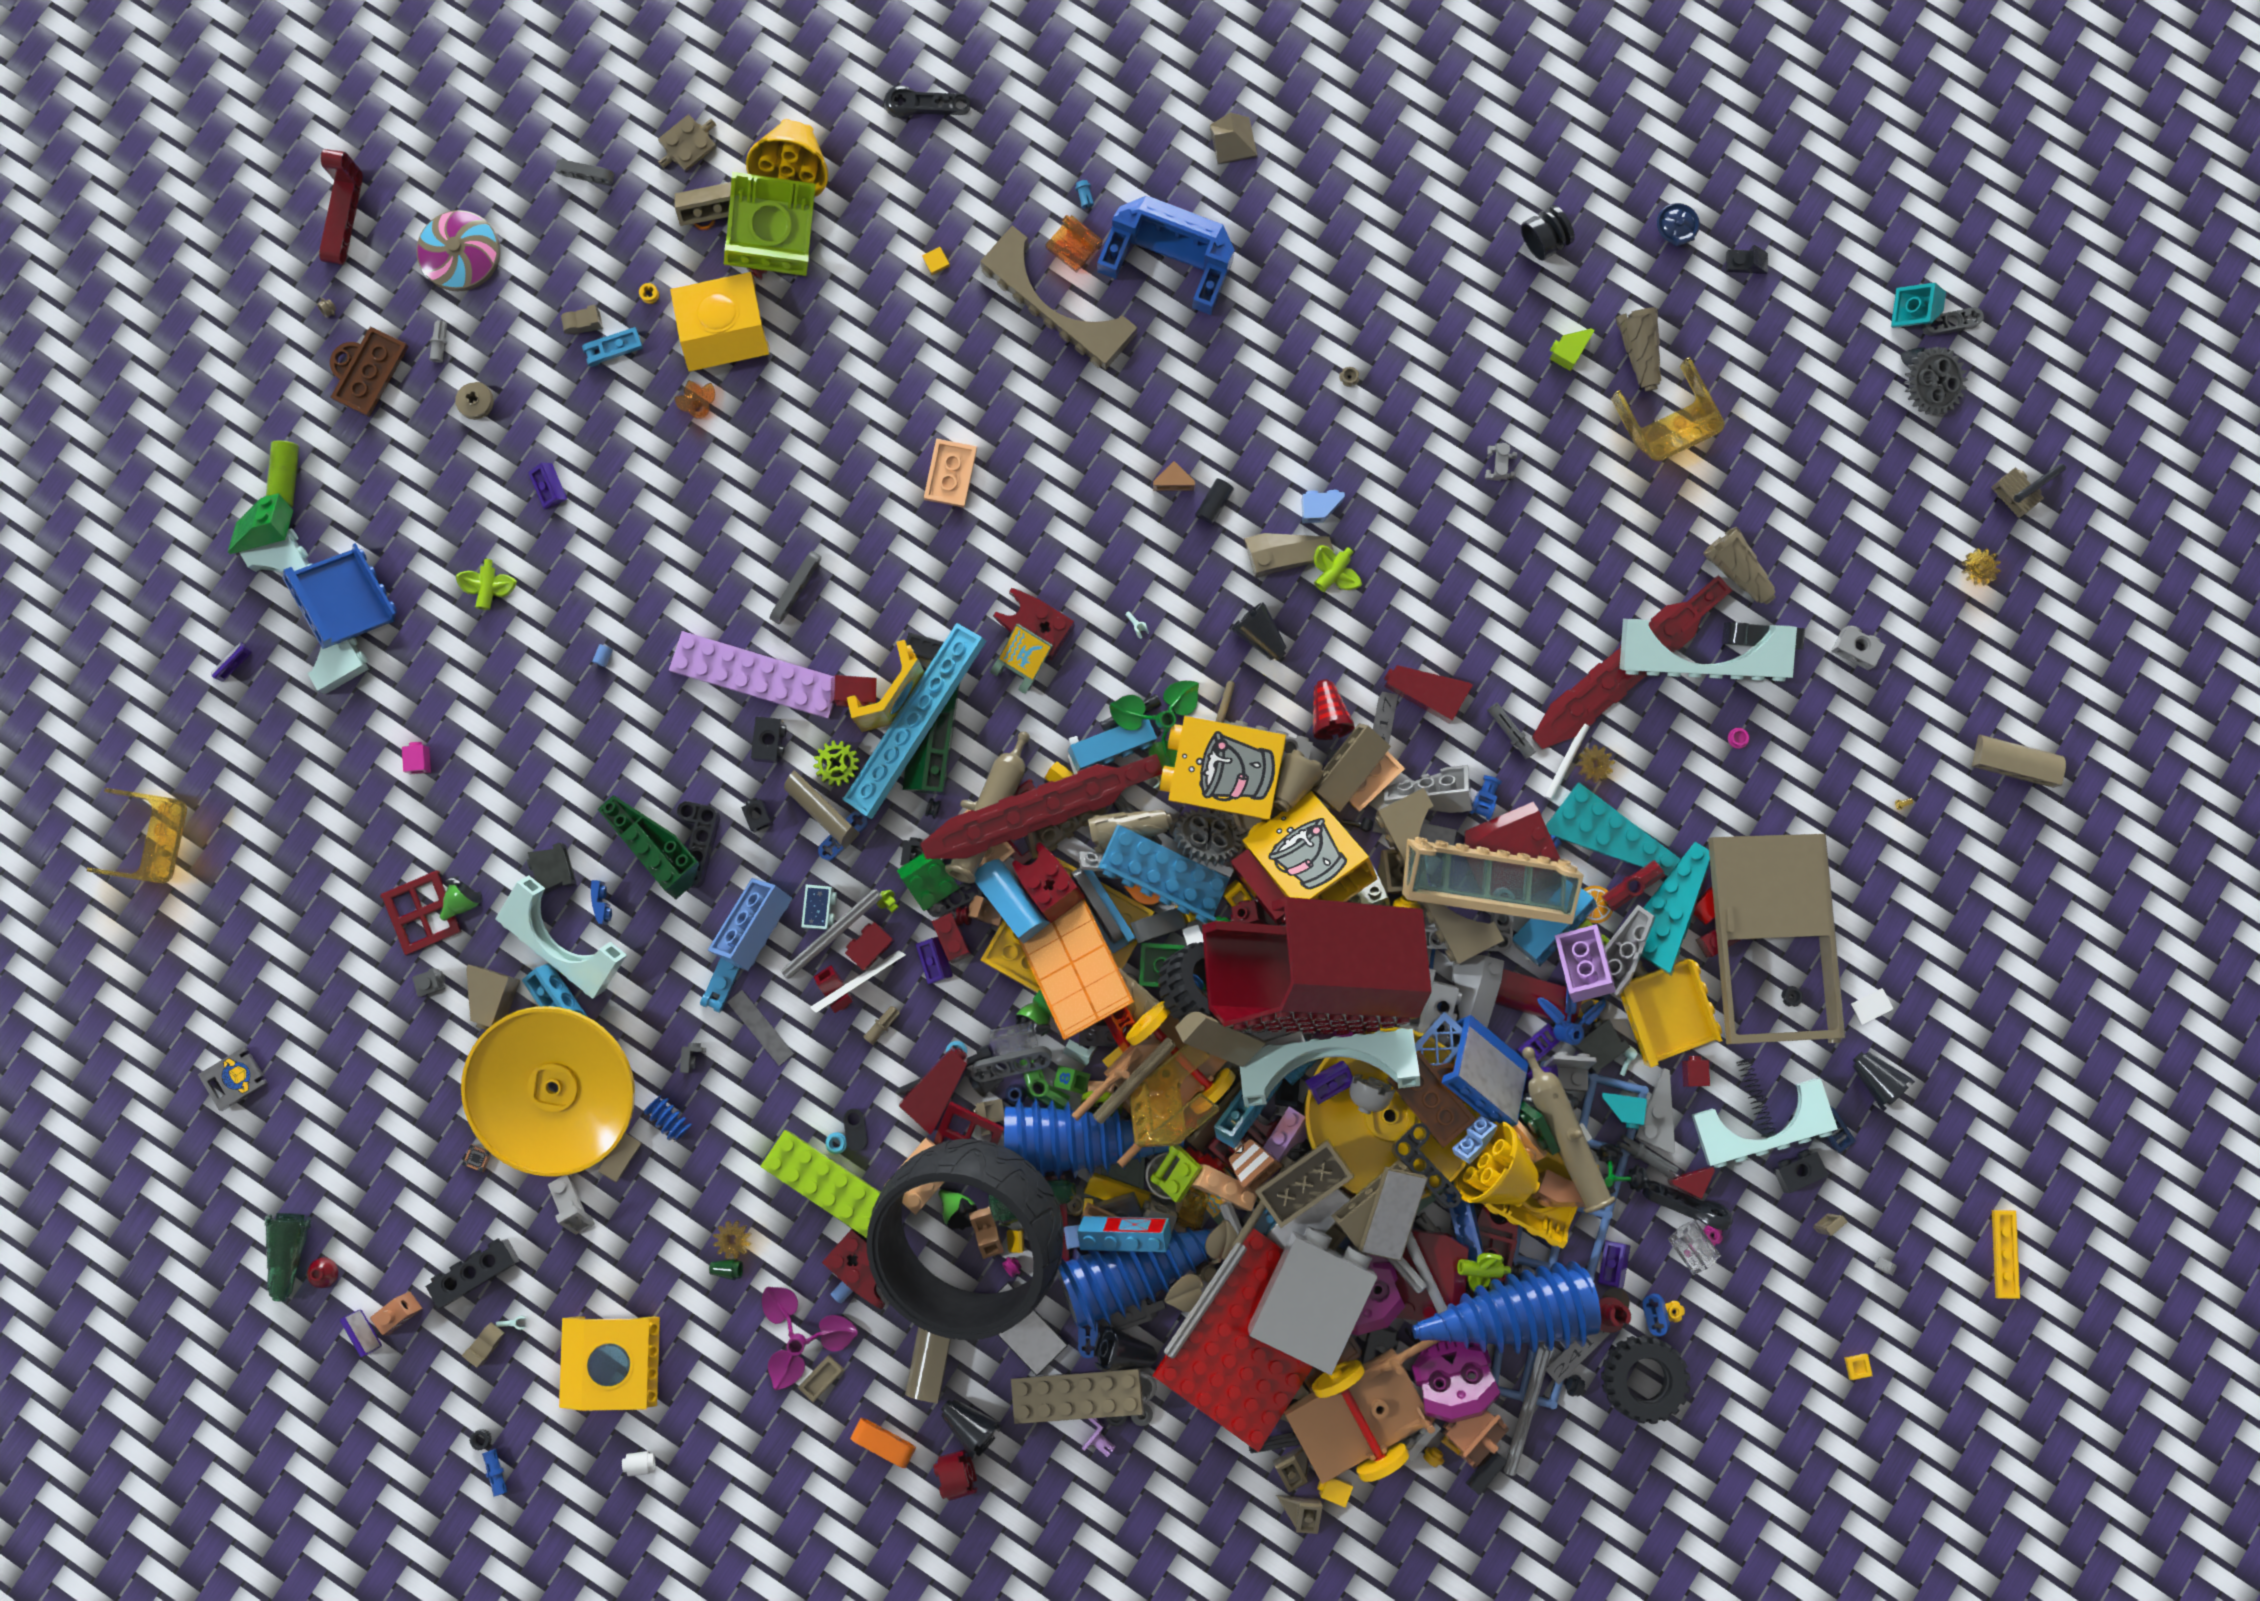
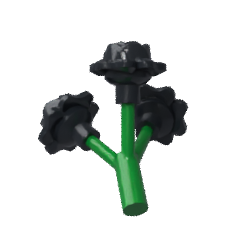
M1610 1143L1600 1146V1150L1596 1152V1155L1599 1157V1161L1606 1162L1608 1165V1174H1604L1602 1177L1610 1195L1615 1193L1614 1183L1617 1181H1627L1630 1184V1188L1632 1190L1635 1189L1637 1192L1647 1188L1649 1177L1645 1168L1635 1165L1633 1169H1629L1627 1177H1616L1613 1174L1614 1162L1618 1163L1619 1159L1623 1156L1621 1148Z

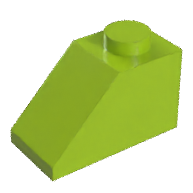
M1592 328L1563 335L1560 341L1555 340L1549 350L1553 352L1549 359L1571 371L1595 330Z

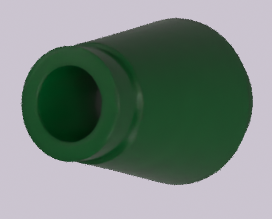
M736 1258L711 1262L709 1274L735 1281L736 1278L740 1279L742 1277L743 1262L738 1261Z

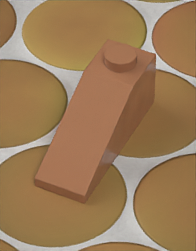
M1548 1169L1540 1174L1538 1179L1540 1187L1532 1195V1198L1536 1199L1540 1205L1545 1207H1585L1572 1181Z

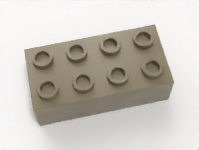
M1328 1138L1259 1186L1255 1192L1279 1227L1282 1228L1353 1179L1354 1174Z

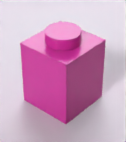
M411 742L409 746L402 747L403 772L410 775L431 773L429 747L422 745V742Z

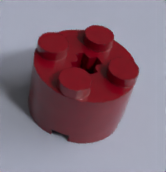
M964 1449L940 1456L938 1463L933 1465L934 1473L940 1479L941 1486H939V1491L942 1499L947 1498L949 1501L977 1493V1487L973 1488V1482L977 1481L972 1458L966 1457L965 1454L967 1452Z

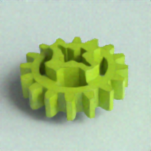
M833 740L832 746H828L825 743L824 750H817L820 756H814L818 763L814 764L813 767L819 769L816 772L818 777L823 775L822 782L825 783L829 780L830 786H833L834 782H836L841 787L842 781L849 784V777L855 779L856 776L853 774V771H859L855 764L859 763L860 760L854 758L857 755L856 751L850 752L852 748L850 744L844 747L843 741H840L839 745H837ZM840 750L836 754H830L831 751ZM848 756L850 758L849 768L846 765V760L848 759ZM824 759L827 761V767L825 771L823 768ZM834 760L839 761L841 765L834 767L832 762ZM838 773H843V774H844V775H842V776H840V777H834L835 774H838Z

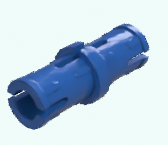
M493 1449L482 1453L487 1470L486 1478L489 1477L493 1497L508 1492L503 1477L504 1469L500 1466L497 1450Z

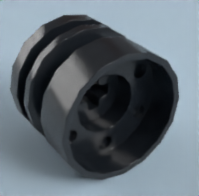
M1550 205L1546 210H1542L1538 216H1533L1521 224V234L1526 246L1541 261L1554 255L1557 249L1562 250L1566 245L1573 243L1575 238L1574 230L1568 217L1556 205Z

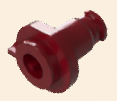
M1613 1297L1599 1299L1601 1311L1600 1331L1614 1333L1621 1330L1624 1323H1630L1631 1312L1621 1301Z

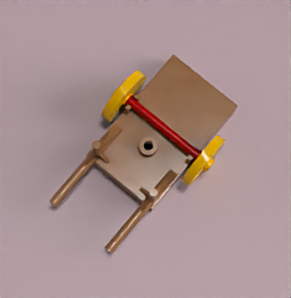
M1198 988V990L1202 993V995H1204L1206 998H1208V997ZM1165 1001L1152 1007L1133 1025L1126 1035V1040L1131 1045L1104 1072L1108 1078L1072 1114V1117L1078 1121L1113 1084L1119 1088L1167 1037L1176 1044V1047L1127 1097L1152 1125L1117 1161L1122 1168L1160 1129H1163L1166 1125L1174 1126L1175 1120L1173 1117L1190 1100L1191 1108L1196 1113H1200L1220 1099L1230 1088L1236 1077L1229 1068L1216 1073L1227 1062L1226 1060L1182 1042L1175 1028L1179 1024V1019H1174L1170 1015L1171 1011L1164 1006ZM1163 1069L1167 1070V1074L1165 1076L1162 1075Z
M1423 1340L1399 1354L1391 1348L1364 1364L1358 1360L1341 1363L1335 1367L1332 1375L1324 1372L1312 1384L1314 1392L1287 1407L1284 1414L1322 1484L1357 1464L1356 1472L1362 1481L1372 1482L1382 1479L1398 1470L1409 1458L1406 1446L1396 1442L1421 1428H1425L1430 1434L1435 1432L1432 1423L1436 1418L1425 1415L1424 1404L1402 1363L1439 1341ZM1378 1406H1382L1380 1411H1376Z

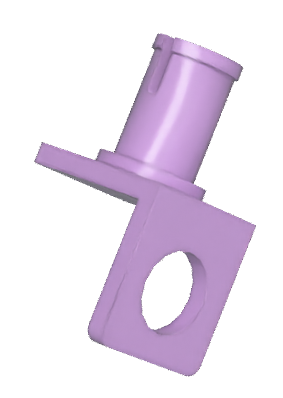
M1090 1418L1089 1420L1097 1428L1082 1445V1449L1085 1451L1089 1445H1094L1108 1457L1116 1446L1101 1435L1104 1424L1097 1418Z

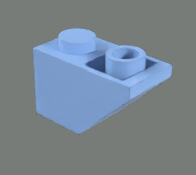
M1329 490L1327 493L1307 491L1306 494L1302 495L1301 499L1302 523H1323L1343 502L1345 493L1339 492V490Z

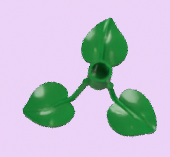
M1185 680L1169 685L1164 692L1163 699L1170 706L1168 711L1161 712L1157 716L1143 715L1145 704L1136 695H1125L1110 703L1111 716L1125 730L1139 729L1142 719L1155 720L1156 725L1164 729L1161 737L1162 742H1156L1150 747L1149 756L1157 754L1162 769L1164 765L1175 767L1178 751L1168 749L1169 739L1165 741V738L1170 731L1169 728L1176 723L1174 712L1177 715L1183 716L1192 713L1196 708L1199 683Z

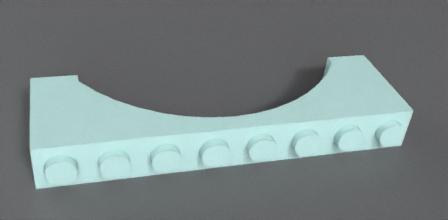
M292 528L288 529L286 539L283 541L239 552L247 567L255 572L271 570L283 573V570L289 567L296 571L312 565L306 559L308 557L306 550L298 545L296 541L298 536ZM355 637L325 649L320 648L317 661L312 671L308 672L317 691L327 694L369 670L366 665L368 660L362 651H358L356 647L358 642Z
M1623 619L1620 669L1626 670V674L1638 675L1639 671H1647L1646 675L1659 676L1660 672H1668L1667 676L1680 677L1681 673H1689L1688 677H1701L1702 674H1710L1709 678H1722L1723 675H1731L1730 679H1743L1744 676H1752V680H1764L1765 677H1773V681H1785L1786 677L1793 678L1797 627L1770 625L1768 633L1762 640L1744 654L1726 662L1698 664L1682 659L1669 651L1650 629L1649 620Z
M1405 1028L1390 1032L1377 1031L1374 1034L1366 1035L1354 1034L1349 1037L1335 1036L1325 1040L1312 1039L1308 1042H1289L1284 1045L1269 1044L1262 1047L1244 1067L1240 1066L1245 1107L1267 1104V1097L1287 1074L1305 1063L1327 1057H1346L1369 1063L1389 1075L1398 1083V1088L1420 1086L1413 1029Z

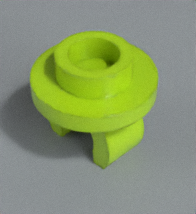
M892 890L880 893L882 898L876 903L880 909L887 908L893 913L899 908L895 904V893Z

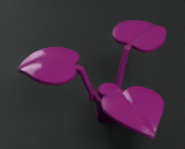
M768 1286L764 1289L762 1307L765 1316L774 1324H780L786 1318L789 1330L788 1336L790 1337L786 1346L787 1351L779 1350L773 1353L768 1362V1372L774 1390L786 1388L802 1376L805 1370V1361L797 1355L803 1352L806 1344L821 1336L823 1347L835 1352L846 1348L858 1334L855 1325L840 1315L824 1317L819 1323L821 1332L814 1334L808 1339L802 1334H794L789 1315L794 1314L798 1308L796 1295L791 1290L782 1287Z

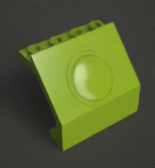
M732 172L724 265L807 276L816 184Z

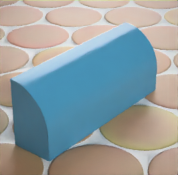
M1000 859L991 860L977 869L974 875L976 877L975 883L1023 944L1050 924V921Z
M1570 880L1568 904L1570 910L1577 885L1572 880ZM1563 885L1545 904L1558 906L1562 904ZM1581 888L1573 924L1530 918L1513 936V943L1523 954L1540 967L1558 948L1555 935L1575 930L1597 907L1594 897Z

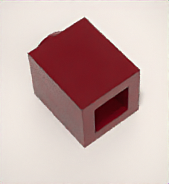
M1689 1056V1061H1682L1683 1087L1710 1086L1709 1060H1702V1056Z

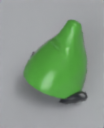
M459 876L448 878L445 882L449 886L443 899L440 919L446 921L450 917L467 912L477 905L482 906L483 898L481 891L475 892L458 880Z
M1032 1002L1018 1011L1015 1024L1021 1032L1026 1030L1044 1036L1050 1030L1051 1016Z
M940 1190L938 1195L942 1201L943 1219L948 1228L964 1230L971 1227L969 1213L977 1211L978 1208L975 1203L962 1194Z

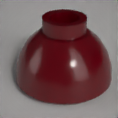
M325 1257L314 1260L307 1270L308 1281L317 1288L330 1287L338 1277L336 1263Z

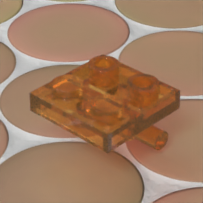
M1066 215L1062 220L1064 224L1045 244V248L1077 273L1103 244V240L1071 215L1069 217Z

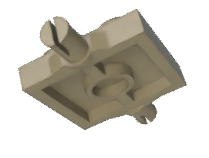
M689 114L658 139L667 153L665 157L658 161L660 166L664 169L673 161L686 173L716 148V144L707 133L716 126V123L710 118L709 121L701 126Z

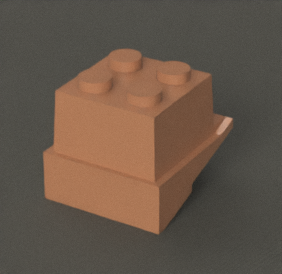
M1486 1410L1482 1416L1455 1423L1445 1422L1443 1425L1445 1429L1442 1433L1460 1451L1459 1455L1475 1469L1490 1451L1494 1454L1499 1449L1496 1444L1508 1432L1509 1428L1498 1414L1497 1416L1492 1415Z

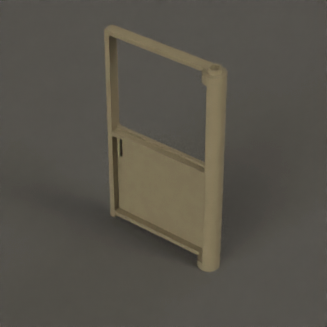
M1826 834L1708 838L1726 1044L1828 1039V1043H1841V1038H1845ZM1819 936L1828 1030L1737 1035L1735 1032L1728 940Z

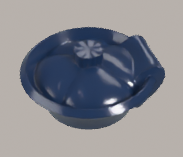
M1673 203L1660 211L1657 217V228L1665 240L1671 242L1674 246L1684 245L1695 240V236L1699 231L1700 221L1697 213L1690 206L1682 203Z

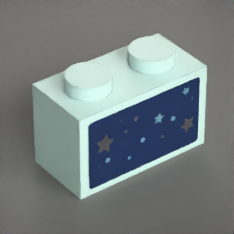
M806 885L802 928L828 930L834 924L835 914L832 913V905H836L837 892H834V888Z

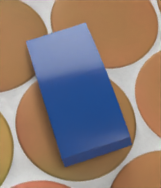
M592 880L591 902L598 924L608 925V921H611L612 908H610V904L602 902L606 898L607 887L605 882Z

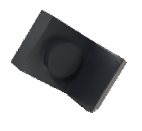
M1753 245L1750 250H1728L1726 252V272L1767 274L1768 253L1756 245Z
M1285 1078L1282 1079V1084L1276 1092L1275 1105L1297 1108L1300 1079L1293 1086Z

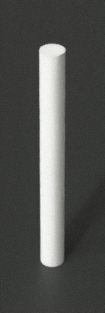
M1587 724L1583 725L1574 738L1545 798L1553 800L1589 729Z

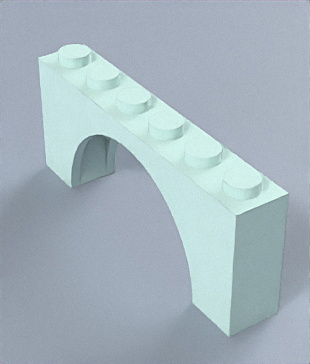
M530 876L518 881L495 919L504 928L517 936L520 941L533 949L537 955L550 963L553 968L567 977L569 981L583 990L586 995L593 999L604 992L627 955L611 942L600 948L593 955H577L563 949L551 938L542 920L540 906L545 888Z
M1815 1078L1796 1084L1798 1092L1796 1112L1791 1122L1781 1132L1769 1138L1753 1140L1737 1136L1724 1126L1715 1109L1692 1114L1707 1164L1710 1166L1714 1165V1168L1726 1166V1161L1735 1159V1162L1747 1160V1155L1756 1153V1156H1761L1769 1153L1768 1149L1774 1147L1781 1150L1790 1147V1143L1795 1141L1802 1144L1811 1141L1812 1136L1819 1135L1822 1138L1832 1135V1131L1838 1128L1821 1079Z

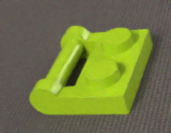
M1172 1143L1168 1149L1169 1153L1158 1170L1153 1172L1150 1180L1177 1203L1182 1201L1203 1167L1180 1145ZM1177 1156L1180 1160L1166 1180L1164 1175Z

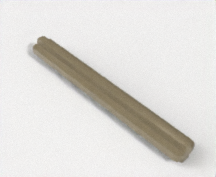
M1167 1037L1093 1114L1094 1119L1102 1124L1176 1047V1044Z

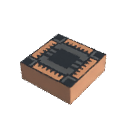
M470 1144L462 1165L479 1172H484L491 1153L484 1148Z

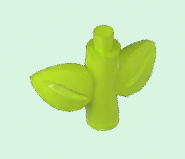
M1319 545L1314 554V564L1324 573L1317 578L1314 585L1323 592L1334 582L1342 590L1359 588L1362 585L1360 577L1354 570L1347 568L1351 561L1349 557L1353 554V551L1347 547L1344 552L1340 551L1335 556L1333 550L1329 547Z
M484 559V566H480V573L464 571L456 575V581L465 593L478 594L475 606L477 609L490 610L493 595L505 597L514 590L517 583L514 578L505 574L495 576L492 559Z
M1492 1253L1479 1254L1477 1261L1460 1259L1457 1265L1458 1273L1460 1275H1467V1283L1473 1292L1478 1285H1482L1487 1289L1491 1278H1502L1503 1275L1511 1274V1267L1504 1266L1502 1263L1504 1258Z

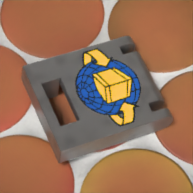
M247 1047L239 1049L198 1074L219 1111L226 1110L268 1084L266 1079L258 1083L256 1082L264 1075L253 1056L248 1054L241 1057L249 1051ZM216 1079L225 1093L221 1098H219L210 1083Z

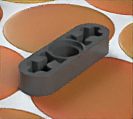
M558 159L555 167V172L562 176L603 185H612L615 176L614 172L606 168Z
M1976 307L1942 313L1932 322L1933 325L1942 322V325L1934 329L1929 326L1930 323L1922 324V330L1928 336H1937L1972 329L1983 321L1984 315ZM1970 315H1972V317H1976L1975 321L1973 319H1968L1964 322V319L1968 318ZM1949 317H1954L1957 320L1958 325L1956 327L1949 325Z

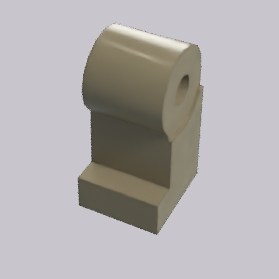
M596 305L587 306V309L566 312L561 315L565 334H578L603 329L601 314Z
M492 1322L489 1323L473 1344L462 1354V1357L476 1368L484 1365L499 1345L505 1332Z

